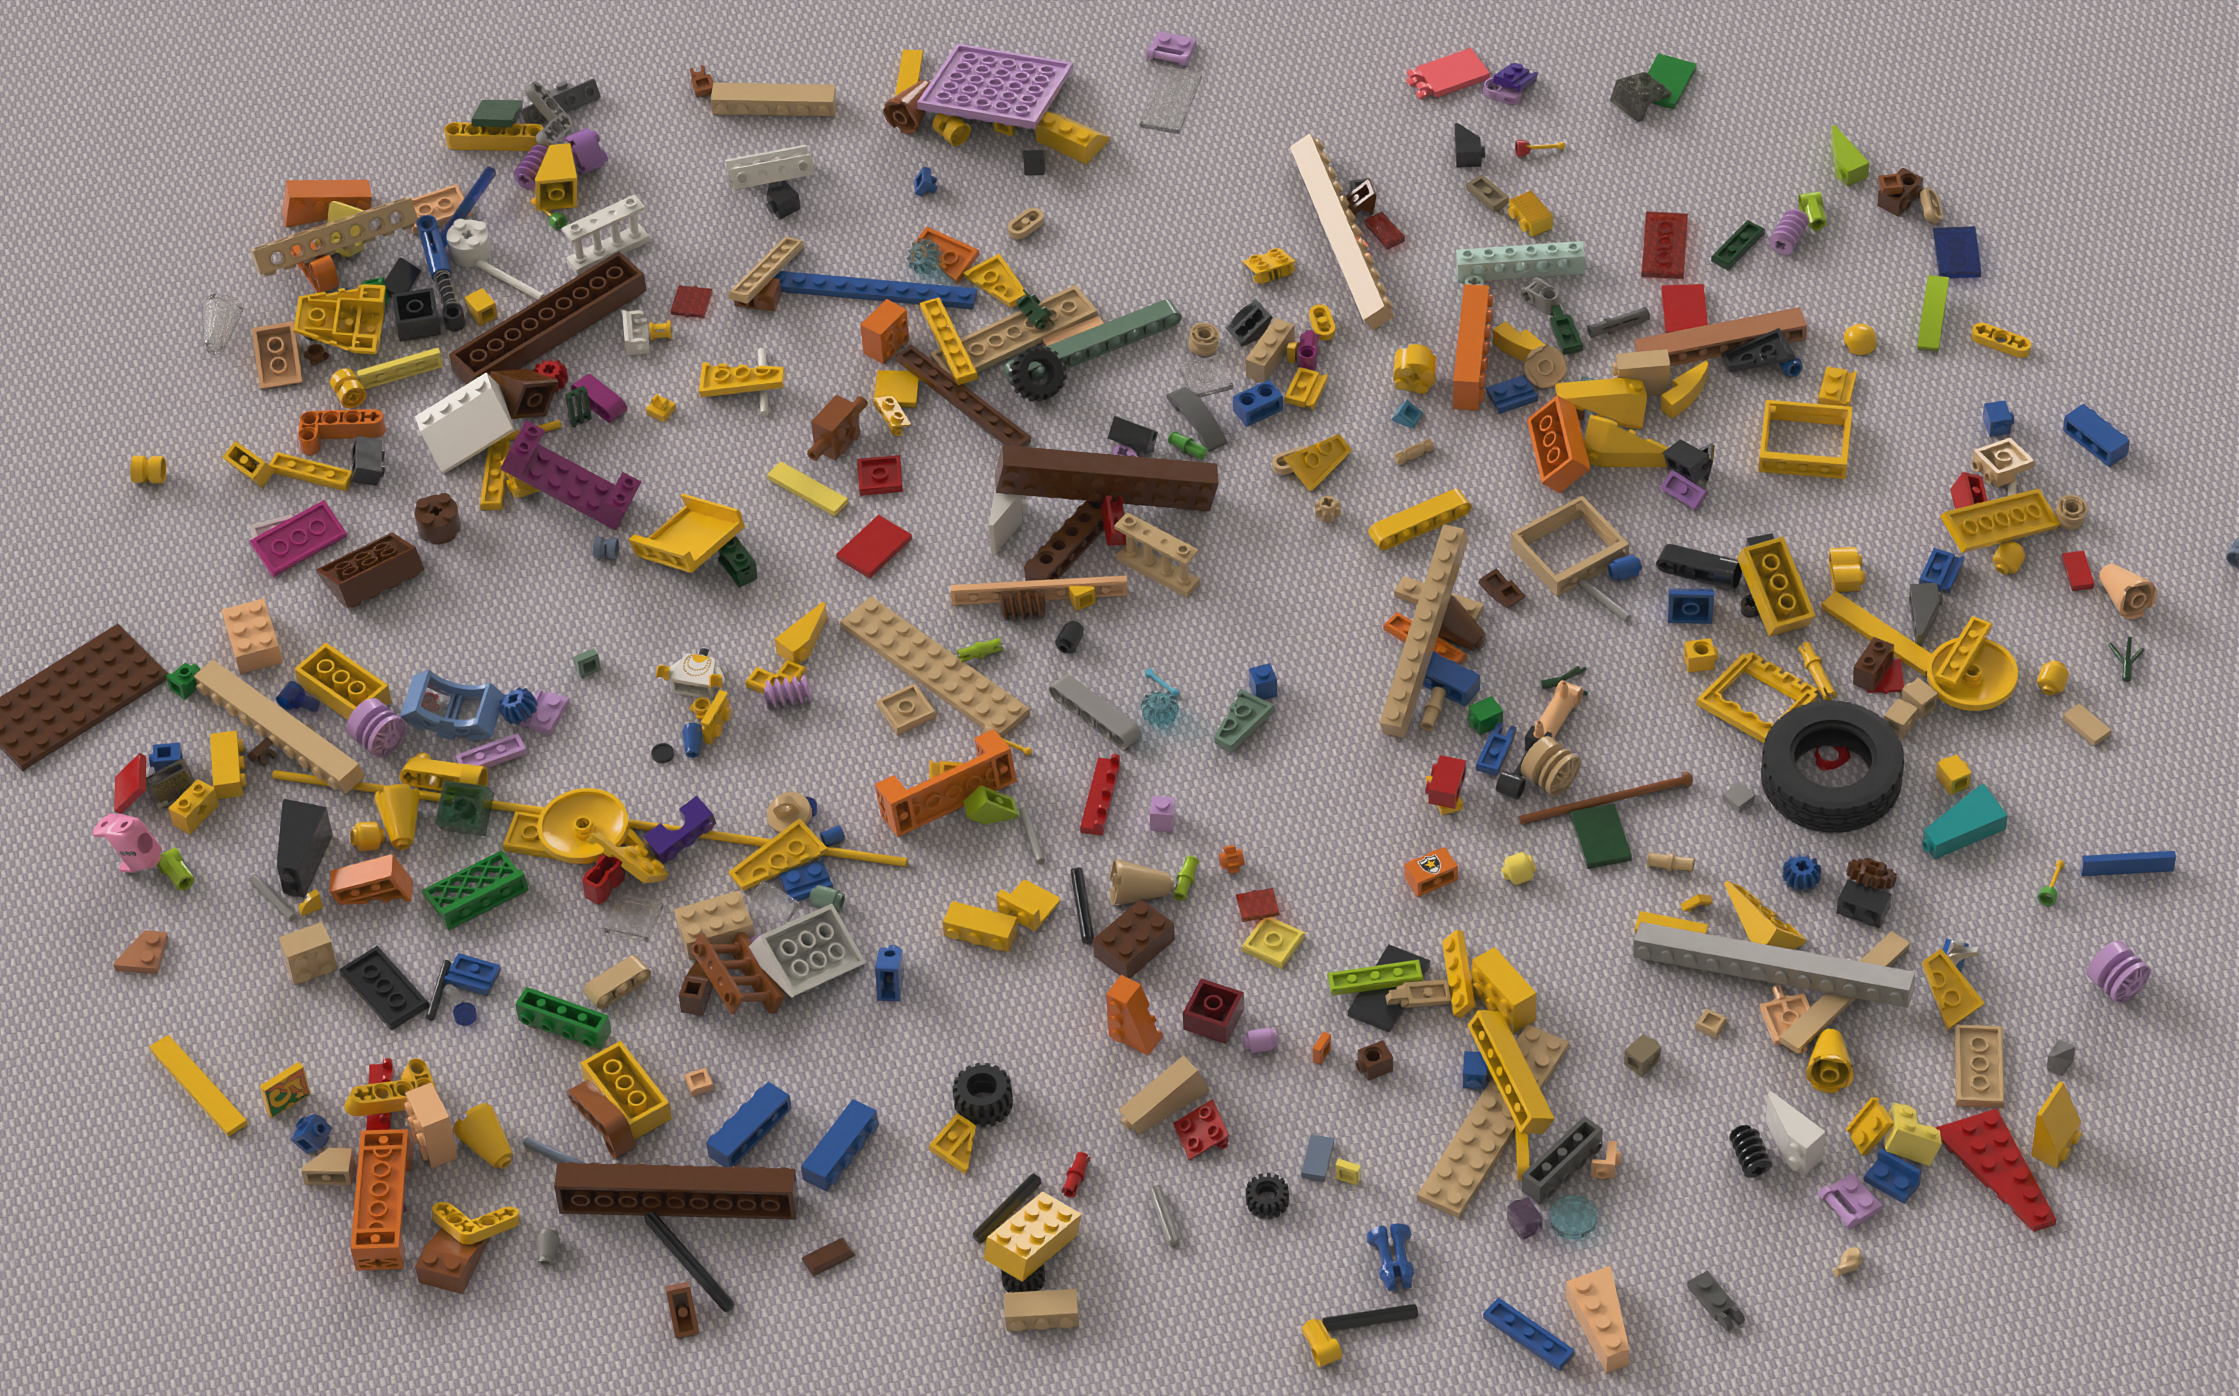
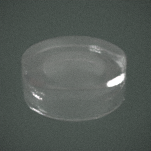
M448 984L443 989L444 996L454 1006L459 1007L465 1001L463 995L453 985Z

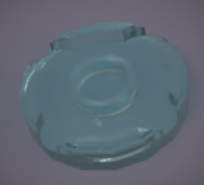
M1577 1195L1564 1196L1558 1199L1551 1206L1549 1213L1552 1229H1555L1558 1235L1568 1239L1586 1237L1588 1233L1595 1229L1598 1219L1597 1210L1593 1203L1585 1197Z

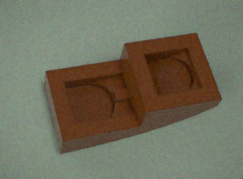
M1497 568L1479 579L1478 584L1494 600L1506 608H1510L1525 598L1524 593L1512 580L1508 582Z

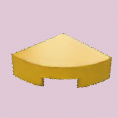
M1299 342L1288 343L1287 361L1289 363L1296 362Z
M317 889L309 892L304 902L299 904L301 916L323 908Z
M1697 894L1680 905L1683 911L1690 912L1698 905H1702L1703 908L1711 905L1713 900L1711 895Z

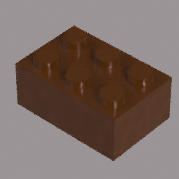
M1139 899L1093 939L1094 957L1118 975H1123L1130 979L1175 940L1174 923L1145 901Z

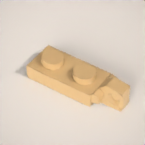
M1447 980L1406 982L1401 986H1397V990H1389V993L1385 996L1387 1005L1401 1004V1007L1407 1008L1449 1005L1451 1003Z

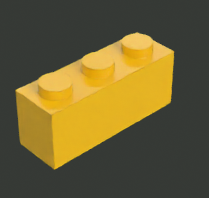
M237 730L210 734L213 787L215 788L217 799L244 796L243 787L247 786L245 773H242V769H246L245 758L241 756V752H245L243 739L238 738Z
M952 901L943 920L944 936L954 940L958 939L974 945H982L994 950L1009 952L1018 933V922L1015 916Z

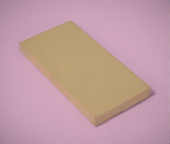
M1955 1025L1956 1106L2004 1108L2003 1026Z

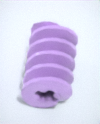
M1789 209L1784 213L1770 237V245L1776 252L1782 255H1790L1793 252L1806 226L1809 224L1807 214L1798 209Z
M802 675L800 682H798L796 677H793L791 684L787 678H784L783 685L780 684L778 679H775L774 686L771 685L769 680H766L764 691L767 709L770 702H772L775 708H777L779 701H781L784 707L787 704V700H790L791 704L795 705L796 698L799 699L801 704H804L805 697H807L811 703L809 682L804 675Z

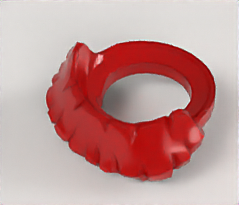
M1833 746L1838 751V759L1829 761L1821 758L1818 753L1820 747H1818L1815 751L1816 765L1822 771L1839 768L1851 758L1850 751L1845 746Z

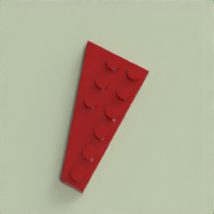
M1998 1109L1935 1127L1937 1130H1940L1941 1142L1945 1145V1149L1950 1153H1954L1962 1161V1165L1987 1188L1990 1187L2002 1203L2005 1201L2014 1210V1214L2033 1232L2056 1225L2057 1219Z

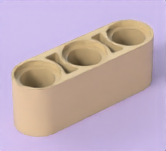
M631 955L589 981L585 985L583 993L597 1009H604L644 984L650 978L651 971L638 956Z

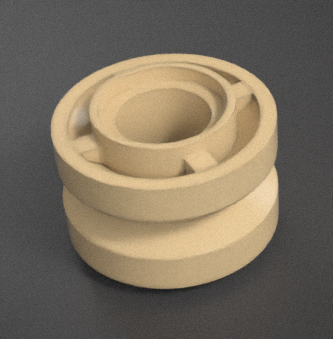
M1209 323L1195 324L1190 330L1189 349L1199 356L1214 354L1218 348L1220 336L1218 329Z
M2065 495L2059 499L2054 514L2061 523V528L2075 530L2083 525L2088 507L2086 502L2079 496Z

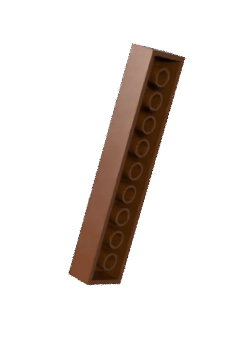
M618 251L451 352L449 358L452 372L467 385L485 373L490 376L493 371L520 369L646 292L644 273Z
M1002 445L995 470L996 493L1103 502L1105 496H1112V502H1116L1122 496L1124 504L1198 511L1211 510L1219 484L1217 463Z
M566 1162L557 1163L554 1183L559 1214L645 1216L650 1211H654L658 1216L796 1220L799 1201L796 1171L786 1167L748 1168L740 1166L717 1167L714 1165L670 1166L668 1164L630 1165L621 1163Z

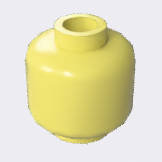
M1525 852L1505 858V867L1501 868L1505 880H1511L1514 885L1532 880L1534 872H1537L1532 856H1527Z

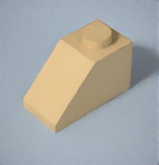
M345 1147L326 1149L302 1167L301 1172L304 1184L352 1185L355 1167L352 1148Z

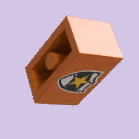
M1443 847L1404 864V878L1416 896L1420 897L1457 881L1458 865L1447 849Z

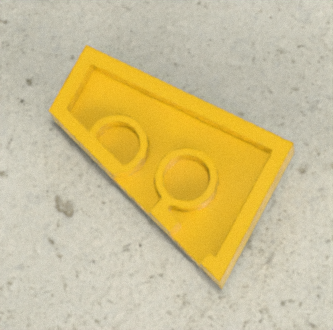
M1339 433L1285 456L1283 459L1305 487L1311 491L1323 481L1352 449Z
M1942 948L1923 960L1921 963L1947 1031L1983 1007L1985 1002Z

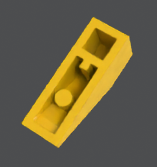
M821 602L775 638L777 654L785 660H790L797 664L808 658L828 618L826 603Z

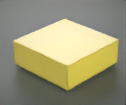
M1338 1158L1335 1165L1336 1179L1358 1185L1361 1180V1165Z

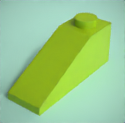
M1836 125L1831 126L1830 141L1837 178L1842 180L1846 186L1868 178L1869 162Z

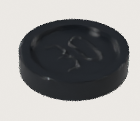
M667 743L655 745L651 750L652 759L657 763L669 762L674 756L673 747Z

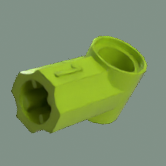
M1821 192L1799 194V209L1807 214L1809 228L1814 231L1822 230L1823 227L1827 226V219L1823 210Z
M174 847L160 854L161 859L157 863L160 872L168 876L177 890L185 891L189 889L195 881L194 876L185 866L178 849Z

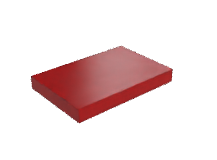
M1704 284L1661 285L1665 333L1708 325Z
M878 514L836 553V558L870 579L912 540V534Z

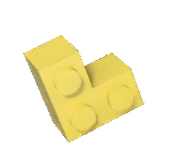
M1894 1102L1888 1113L1894 1124L1884 1135L1886 1152L1930 1166L1942 1145L1940 1130L1930 1125L1919 1124L1915 1109L1909 1105H1901Z

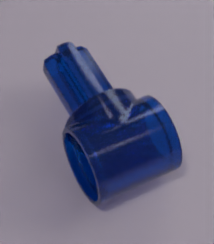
M289 681L276 697L277 703L285 710L290 711L293 708L298 709L299 707L311 712L319 710L320 701L305 695L303 687L295 681Z

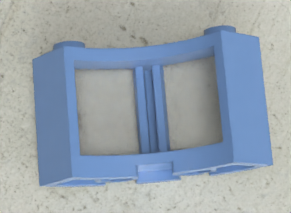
M428 669L413 675L400 717L421 731H424L426 728L437 732L436 736L455 740L457 736L467 737V741L482 740L493 736L500 713L499 701L504 699L505 696L491 683L483 685L458 684L443 679Z

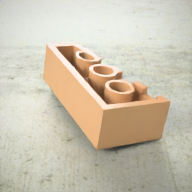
M1611 1266L1566 1281V1299L1605 1372L1608 1373L1628 1366L1629 1345Z

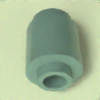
M817 885L816 888L811 890L809 901L812 902V907L819 909L833 904L836 911L840 912L844 905L845 894L840 893V890Z

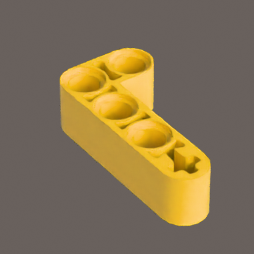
M413 1058L405 1067L401 1080L354 1087L345 1101V1111L351 1116L358 1117L405 1110L404 1103L407 1102L406 1092L431 1082L435 1088L427 1064L419 1058Z

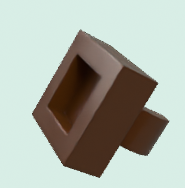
M266 737L250 751L247 757L252 763L258 759L259 763L265 767L268 762L265 760L264 755H269L272 759L277 755L274 750L269 749L273 742Z

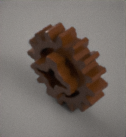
M1871 858L1858 859V861L1852 859V862L1849 861L1846 875L1850 876V880H1856L1857 884H1864L1865 887L1870 886L1873 889H1891L1895 886L1897 873L1893 872V869L1887 868L1884 862H1878Z

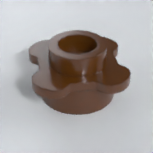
M313 344L304 352V357L310 360L311 365H317L323 360H327L329 354L324 352L322 345Z

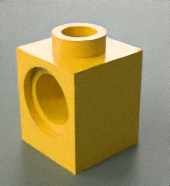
M1711 638L1684 641V659L1688 673L1714 670L1715 660H1718L1717 647H1713Z

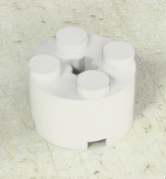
M455 220L454 225L449 228L446 236L449 254L454 263L462 267H474L479 259L486 261L491 255L486 224L476 220Z

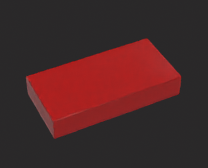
M2084 550L2062 553V561L2071 590L2093 589L2094 580Z

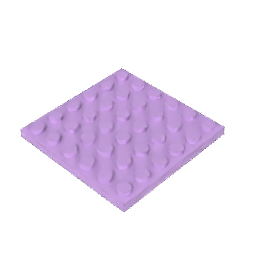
M956 44L918 100L917 109L925 110L926 112L943 113L947 116L955 115L966 119H979L985 122L1002 123L1006 126L1014 125L1025 129H1035L1073 71V63Z

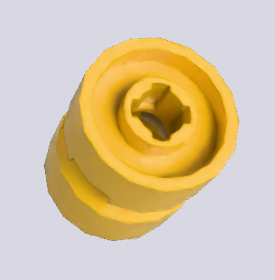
M938 113L932 123L933 129L952 146L963 144L970 136L971 127L959 116H947L943 113Z
M348 368L340 369L332 375L330 386L343 407L351 409L364 402L367 393L353 370Z
M134 455L130 465L132 483H146L149 480L151 484H164L166 479L165 457L151 456L148 460L145 456Z

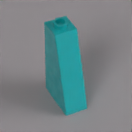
M1981 784L1924 829L1922 846L1935 860L2006 830L2008 815L1985 784Z

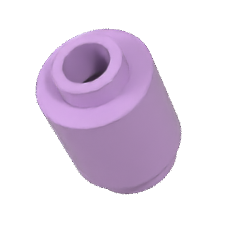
M1267 1027L1247 1031V1036H1243L1245 1050H1249L1250 1054L1272 1051L1273 1048L1278 1047L1276 1030Z

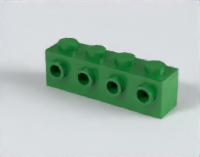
M528 987L524 989L515 1003L518 1021L525 1025L541 1028L548 1033L552 1032L561 1035L567 1040L581 1042L587 1047L601 1049L611 1034L608 1015Z

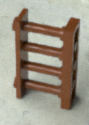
M737 932L731 944H710L705 934L700 933L691 951L729 1012L735 1014L742 1002H762L768 1013H777L786 996L779 985L758 964L749 948L752 943L746 933ZM731 953L735 960L721 961L717 954ZM741 969L745 976L731 977L728 970ZM738 986H752L755 993H741Z

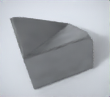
M2061 1039L2058 1040L2048 1054L2047 1070L2063 1076L2074 1061L2075 1046Z

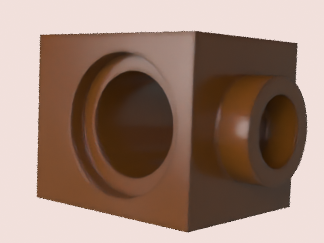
M1383 1040L1357 1050L1358 1060L1355 1061L1356 1067L1360 1074L1363 1073L1367 1081L1393 1072V1056Z

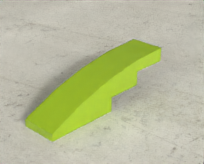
M1928 275L1917 349L1939 352L1949 277Z

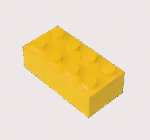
M1784 536L1744 547L1737 559L1768 636L1772 637L1809 626L1816 615Z
M324 643L294 668L299 687L347 720L355 708L365 700L376 698L386 706L392 702L388 684L328 643Z
M621 1040L580 1062L583 1079L585 1081L589 1080L624 1114L630 1125L634 1140L672 1119L668 1100Z
M1042 1192L987 1237L983 1259L1020 1281H1024L1078 1235L1081 1213Z

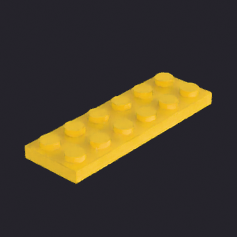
M2039 488L1946 511L1940 516L1961 553L2055 530L2061 525Z

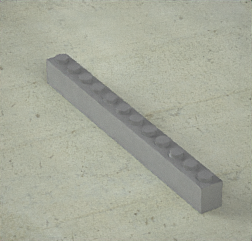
M1640 922L1634 938L1635 958L1901 1007H1909L1915 989V972L1644 922Z

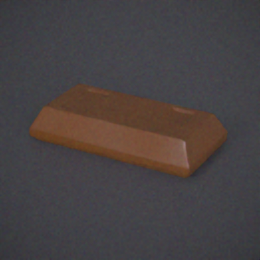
M842 1237L805 1255L801 1259L812 1276H815L854 1257L855 1253L845 1238Z

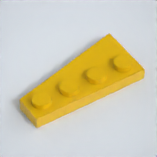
M702 362L699 394L702 398L784 388L785 370L784 367L759 365L756 368H749L747 365L741 364L738 367H728V364L719 363L718 366H710V363Z
M799 818L731 869L728 874L739 888L745 891L778 876L780 873L789 871L829 852L828 848Z

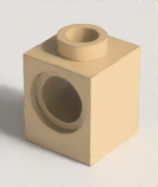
M1898 698L1884 715V719L1891 725V728L1895 730L1900 739H1903L1916 723L1918 708Z

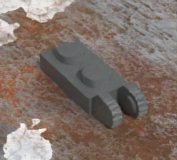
M1708 1270L1687 1282L1689 1290L1725 1331L1733 1328L1727 1314H1730L1739 1324L1745 1322L1743 1313Z

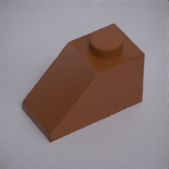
M689 1281L665 1286L675 1338L699 1334Z

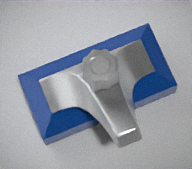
M1946 938L1943 951L1960 972L1962 971L1965 958L1978 956L1981 952L1979 947H1969V944L1964 943L1962 938H1956L1955 940Z

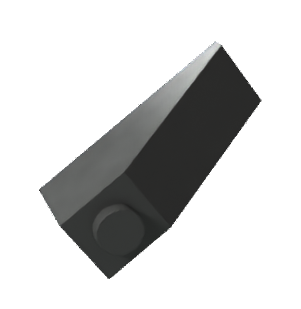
M1937 583L1910 584L1909 604L1915 643L1921 647L1938 615L1939 605L1943 604L1942 592H1938Z

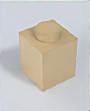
M1920 678L1904 686L1902 700L1918 708L1917 717L1920 719L1937 707L1938 693Z

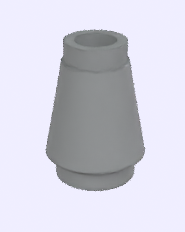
M548 1228L540 1230V1233L537 1235L538 1264L542 1266L552 1265L560 1242L558 1231Z

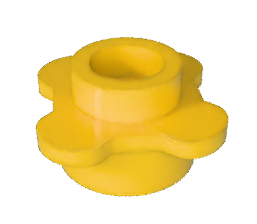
M700 697L690 705L689 709L696 714L698 720H702L711 702L708 698Z

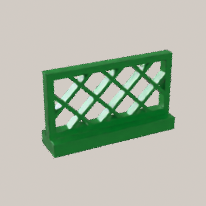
M501 850L421 891L449 931L529 891L525 874L521 869L518 870ZM499 860L503 861L502 866H492L493 863ZM477 871L483 872L481 876H472ZM489 872L498 873L496 878L487 877ZM504 873L510 874V875H508V876L502 878ZM457 881L463 882L461 887L452 886V884ZM469 882L478 883L476 888L467 887ZM484 883L490 884V885H488V886L482 888V886H483ZM437 891L443 892L441 897L431 896V894ZM449 892L458 893L456 898L447 897Z

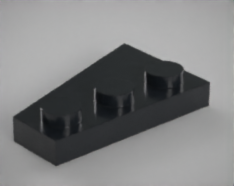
M1780 328L1721 353L1722 360L1729 373L1796 360Z

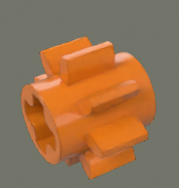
M1234 845L1223 847L1224 852L1218 854L1221 869H1227L1229 874L1240 872L1239 866L1245 865L1242 849L1236 850Z

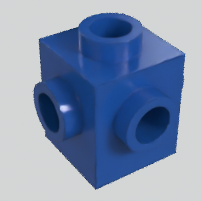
M316 1113L308 1117L304 1116L297 1122V1129L290 1140L306 1154H310L320 1150L328 1142V1135L332 1127L322 1116Z

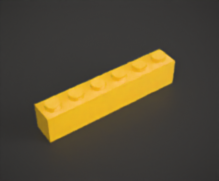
M1478 1010L1467 1026L1520 1133L1544 1134L1555 1118L1502 1012Z

